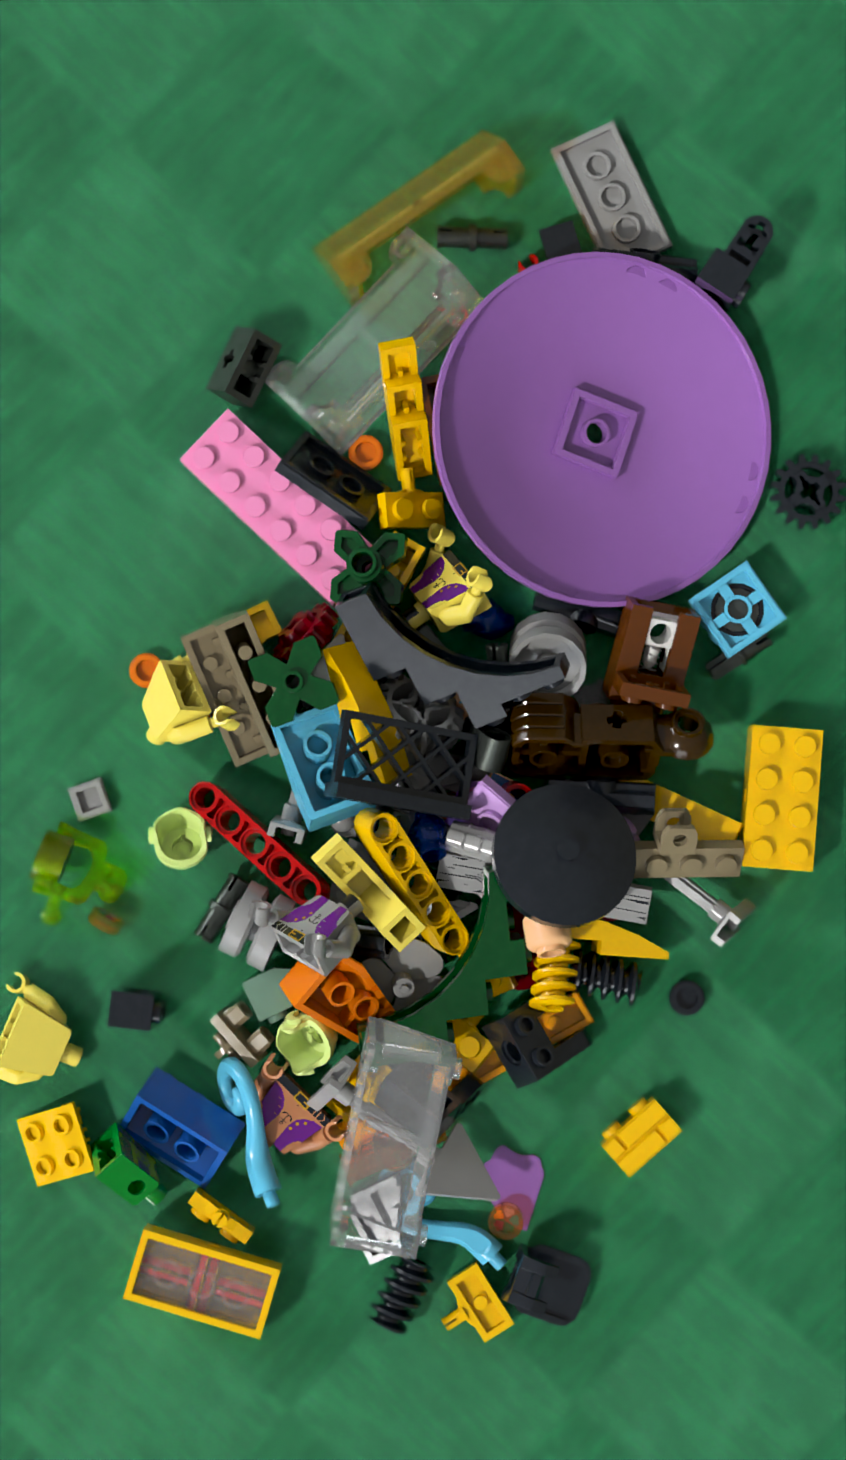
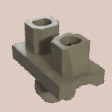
M242 1000L229 1008L227 1006L209 1020L219 1031L212 1037L221 1047L214 1056L218 1060L225 1054L229 1057H236L239 1060L242 1058L252 1068L268 1054L266 1050L273 1043L275 1037L263 1025L253 1034L247 1030L243 1023L253 1013Z

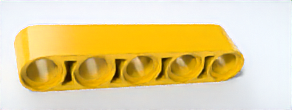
M364 808L359 811L354 820V830L393 892L426 927L420 933L425 942L434 949L452 956L462 953L469 943L468 931L398 820L392 814L374 808ZM377 820H379V827L377 831L374 833V823ZM397 848L396 857L391 860V854ZM414 876V883L409 888L410 879ZM432 903L431 912L427 915L428 906ZM449 931V937L444 943V937Z

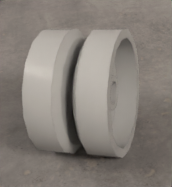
M552 612L530 615L521 621L510 637L509 662L539 660L564 652L570 663L563 683L552 689L547 690L545 687H542L532 692L564 693L571 696L578 691L585 680L587 667L586 642L583 632L572 619L560 613Z
M252 880L242 898L237 901L227 921L226 931L218 950L236 957L241 954L247 941L250 940L252 944L247 953L246 962L248 965L263 972L279 942L269 923L266 927H259L255 924L254 919L248 917L251 901L263 900L267 902L269 897V888ZM280 894L273 900L271 909L291 910L296 907L297 903Z

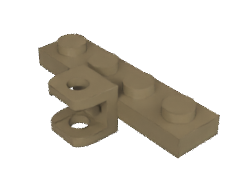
M662 808L655 818L653 829L655 841H634L636 847L634 878L740 876L745 850L742 840H698L695 826L691 824V815L687 808ZM674 817L679 818V822L677 824H667L669 819Z

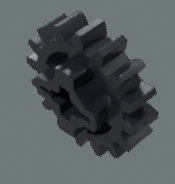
M800 454L797 457L796 465L790 459L786 460L784 465L787 471L777 469L774 474L779 479V482L775 481L769 484L770 489L777 491V494L769 498V502H778L779 504L774 514L780 515L784 513L786 515L784 521L786 526L793 520L796 521L797 530L799 531L804 528L805 523H809L811 531L816 530L819 520L827 526L831 523L828 514L838 516L841 512L836 503L839 504L846 501V497L839 494V491L846 487V483L836 481V478L841 473L840 469L831 472L828 469L831 461L828 459L821 465L818 463L817 454H814L809 462H806L805 456ZM804 470L815 471L821 476H808ZM789 478L792 491L791 496L786 498L785 485ZM803 486L806 489L810 487L814 489L815 492L811 495V498L809 496L803 498L800 495L804 489ZM829 486L830 499L827 506H825L823 494L825 488ZM797 507L807 509L813 515H803L797 513L794 509Z

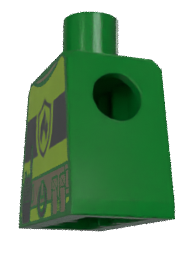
M115 1122L91 1144L95 1177L132 1206L138 1205L146 1198L153 1205H157L165 1198L168 1189L160 1183L155 1159L119 1123Z

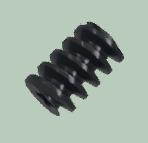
M577 949L573 952V955L579 957V962L570 964L569 968L578 971V976L567 978V981L573 982L576 985L574 993H578L582 986L586 985L589 997H592L596 989L599 988L601 1000H606L610 992H614L615 1003L619 1004L624 995H627L629 1006H634L643 969L638 973L636 962L632 961L627 969L624 970V962L621 958H618L613 966H611L608 955H604L599 963H597L596 952L590 951L585 960H583L582 949Z
M398 1252L397 1256L403 1261V1265L391 1264L390 1268L397 1276L396 1278H384V1282L390 1287V1290L378 1289L377 1294L384 1301L382 1304L372 1302L370 1306L376 1311L377 1315L376 1317H368L387 1330L403 1335L408 1331V1327L403 1321L411 1322L415 1316L409 1308L419 1309L421 1306L420 1300L415 1295L426 1296L428 1290L422 1283H433L434 1276L429 1270L434 1269L414 1256Z

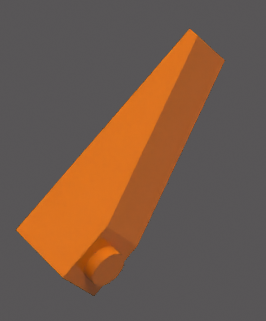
M352 957L343 958L326 977L297 961L279 983L294 1008L358 1044L357 1023L385 1017L396 1012L362 963Z

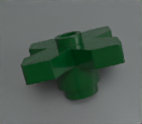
M337 530L335 532L334 552L346 562L347 569L331 579L330 599L337 603L343 593L374 581L390 606H401L403 604L404 585L388 570L406 557L407 536L403 533L384 532L372 547H368L357 531ZM373 563L371 569L365 573V567Z
M309 636L294 642L287 664L269 653L248 661L254 681L276 688L265 707L272 727H279L294 721L301 699L318 710H323L340 702L334 682L313 675L314 670L323 657L315 636ZM293 674L297 675L300 680L298 687L294 689L290 688L287 683L288 677Z

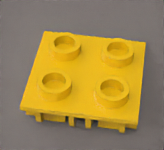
M74 1101L63 1104L60 1107L16 1119L37 1187L94 1171L90 1144H87L90 1141V1137L85 1138L84 1132L87 1131V1127L82 1128L81 1124L83 1122L79 1113L81 1109L76 1107Z

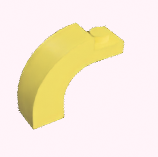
M338 833L311 856L312 860L346 895L352 894L361 902L363 906L362 912L399 952L426 928Z

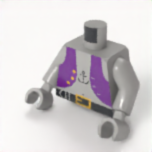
M348 894L338 904L322 895H318L300 907L291 910L271 909L270 903L263 900H253L250 902L248 917L254 919L255 924L259 927H266L269 923L284 953L326 977L343 958H349L352 955L356 943L360 940L361 935L354 918L363 911V906L352 894Z

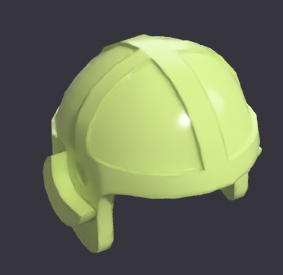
M178 807L164 813L155 820L153 827L148 829L149 844H154L158 859L164 865L178 870H187V868L199 864L207 855L208 842H212V826L207 825L204 818L198 813L187 808Z
M299 1010L288 1013L285 1017L286 1019L279 1026L276 1035V1047L287 1060L295 1075H312L315 1073L314 1069L316 1067L324 1065L333 1057L338 1034L335 1030L307 1014L299 1013Z

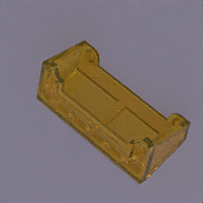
M481 130L313 247L312 252L353 308L366 299L363 283L368 279L372 271V262L368 256L371 252L473 181H475L484 195L491 190L503 192L508 199L523 189L525 167L505 139Z

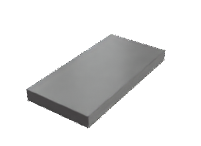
M614 120L550 150L595 248L600 247L630 251V248H643L661 253L672 248L673 244Z

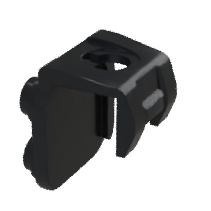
M520 1243L516 1253L517 1259L508 1284L504 1287L501 1299L515 1305L518 1311L558 1326L570 1324L579 1314L591 1279L589 1264L580 1256L546 1244H537L532 1247Z

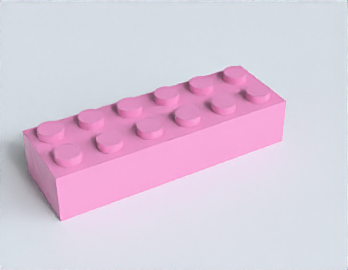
M227 409L179 460L185 468L335 608L336 603L330 599L331 579L347 569L346 562L334 552L335 532L337 530H357L341 515L276 472L275 469L282 459L235 414ZM361 535L368 547H372V544ZM373 563L365 567V573L371 569Z

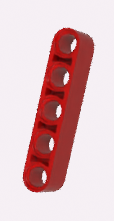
M204 781L192 787L189 792V802L192 808L299 905L309 901L304 895V889L310 882H314L317 891L315 896L322 895L329 899L330 887L327 881L279 837L267 835L268 827L226 789ZM213 790L215 801L210 807L206 808L204 797L206 793ZM238 813L240 824L235 830L231 831L228 824L229 819L233 814ZM259 836H263L266 842L265 848L257 854L254 851V842ZM288 858L291 863V870L286 876L282 877L279 873V865L284 859Z

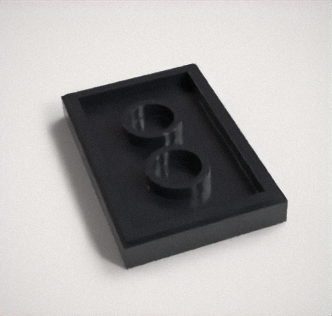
M305 431L275 469L276 472L361 530H364L378 511L377 494L392 491L390 487L308 431Z

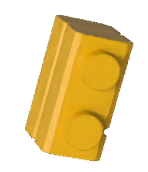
M653 1096L648 1100L644 1097L638 1099L627 1110L631 1114L621 1124L615 1120L601 1133L604 1139L600 1142V1145L629 1178L683 1131Z

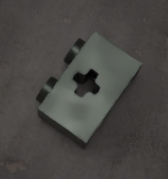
M236 326L205 389L232 405L252 408L282 345L255 328Z

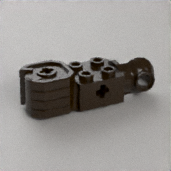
M533 692L528 698L520 702H513L510 708V722L507 723V730L511 734L512 740L508 753V769L522 777L559 778L565 775H576V779H586L591 776H607L617 778L618 780H647L655 774L660 756H672L676 759L687 761L699 759L711 750L715 735L710 722L698 710L693 708H682L670 714H659L652 705L633 703L607 705L597 702L581 704L579 712V703L564 693Z

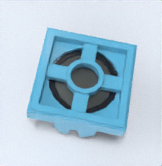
M747 560L688 600L690 606L701 617V627L706 629L710 640L718 644L727 659L787 619Z

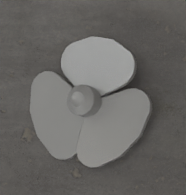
M416 938L401 952L393 946L389 959H383L391 970L380 959L366 958L361 962L390 1004L395 997L392 1005L395 1011L411 1005L431 991L443 979L438 975L443 968L441 955L427 942Z

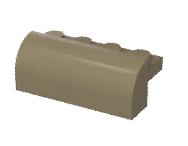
M244 610L211 621L212 623L180 636L212 714H214V711L219 706L223 705L237 712L227 718L240 722L239 727L235 731H227L218 726L235 767L266 754H269L270 758L280 754L270 720L265 710L276 688L254 681L248 665L250 659L265 654L248 612Z

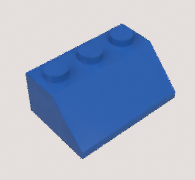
M156 1067L135 1097L120 1125L150 1155L205 1189L246 1123L208 1100L203 1094L184 1085L173 1075Z

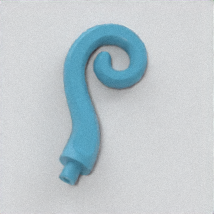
M225 1057L220 1061L217 1071L220 1096L225 1107L232 1115L243 1116L246 1114L245 1154L249 1180L255 1198L263 1197L267 1209L273 1208L280 1204L276 1191L280 1190L282 1186L271 1159L259 1095L245 1065L236 1057Z
M406 1155L397 1157L389 1161L382 1168L377 1182L399 1171L401 1175L413 1172L424 1179L431 1165L424 1159L416 1156ZM405 1189L403 1191V1200L414 1208L425 1207L431 1204L436 1197L420 1195L412 1189ZM403 1208L404 1232L428 1240L459 1244L469 1251L481 1265L489 1262L497 1271L508 1262L498 1252L503 1245L486 1230L465 1222L422 1219L410 1214Z

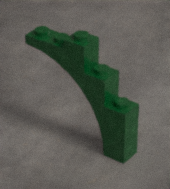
M492 864L483 866V896L478 921L467 947L452 970L431 991L411 1005L385 1017L357 1023L360 1058L365 1067L449 1056V1044L454 1043L455 1038L452 1022H447V1020L489 1015L488 1003H493V990L491 982H486V980L528 974L527 963L532 962V952L528 950L524 938L518 931L509 932V930L515 928L512 908L507 909L506 897L498 886Z

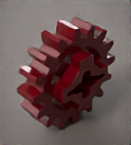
M323 602L321 605L319 603L316 604L312 611L310 609L306 612L303 610L299 611L293 616L289 624L280 631L278 635V642L280 644L273 649L275 652L273 656L287 664L293 643L309 636H315L322 649L331 641L333 637L332 627L338 623L337 618L339 615L326 602Z

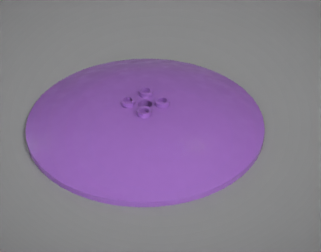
M584 252L551 258L528 267L491 291L474 308L451 342L441 366L433 403L432 437L440 480L449 504L474 544L491 562L527 588L547 597L589 607L626 606V595L649 602L683 589L716 566L732 549L755 513L764 489L771 452V419L764 381L755 357L737 326L715 300L690 280L661 264L621 253ZM590 424L597 425L602 431V438L599 443H593L587 437V428Z

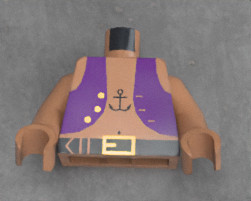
M276 1053L270 1054L263 1065V1069L254 1080L261 1103L268 1147L270 1148L274 1144L283 1154L290 1151L299 1155L321 1150L330 1143L341 1141L351 1132V1128L342 1131L337 1126V1122L343 1117L337 1115L331 1120L332 1117L323 1108L317 1112L306 1103L311 1096L285 1071L289 1063L286 1061L284 1066H277L273 1062Z

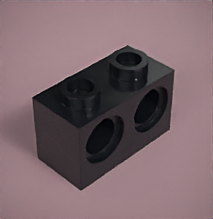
M121 986L111 991L107 1026L143 1031L153 1030L165 1018L166 1000H161L162 991Z

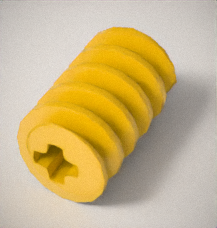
M572 940L570 946L565 948L566 952L561 956L554 958L536 957L534 959V966L537 970L532 973V980L536 984H533L530 989L531 994L535 996L529 1000L531 1008L543 1012L558 1013L564 1011L565 1005L575 1004V999L566 996L565 993L576 990V985L568 982L567 978L578 976V971L568 966L569 964L579 962V957L570 954V950L580 949V943Z

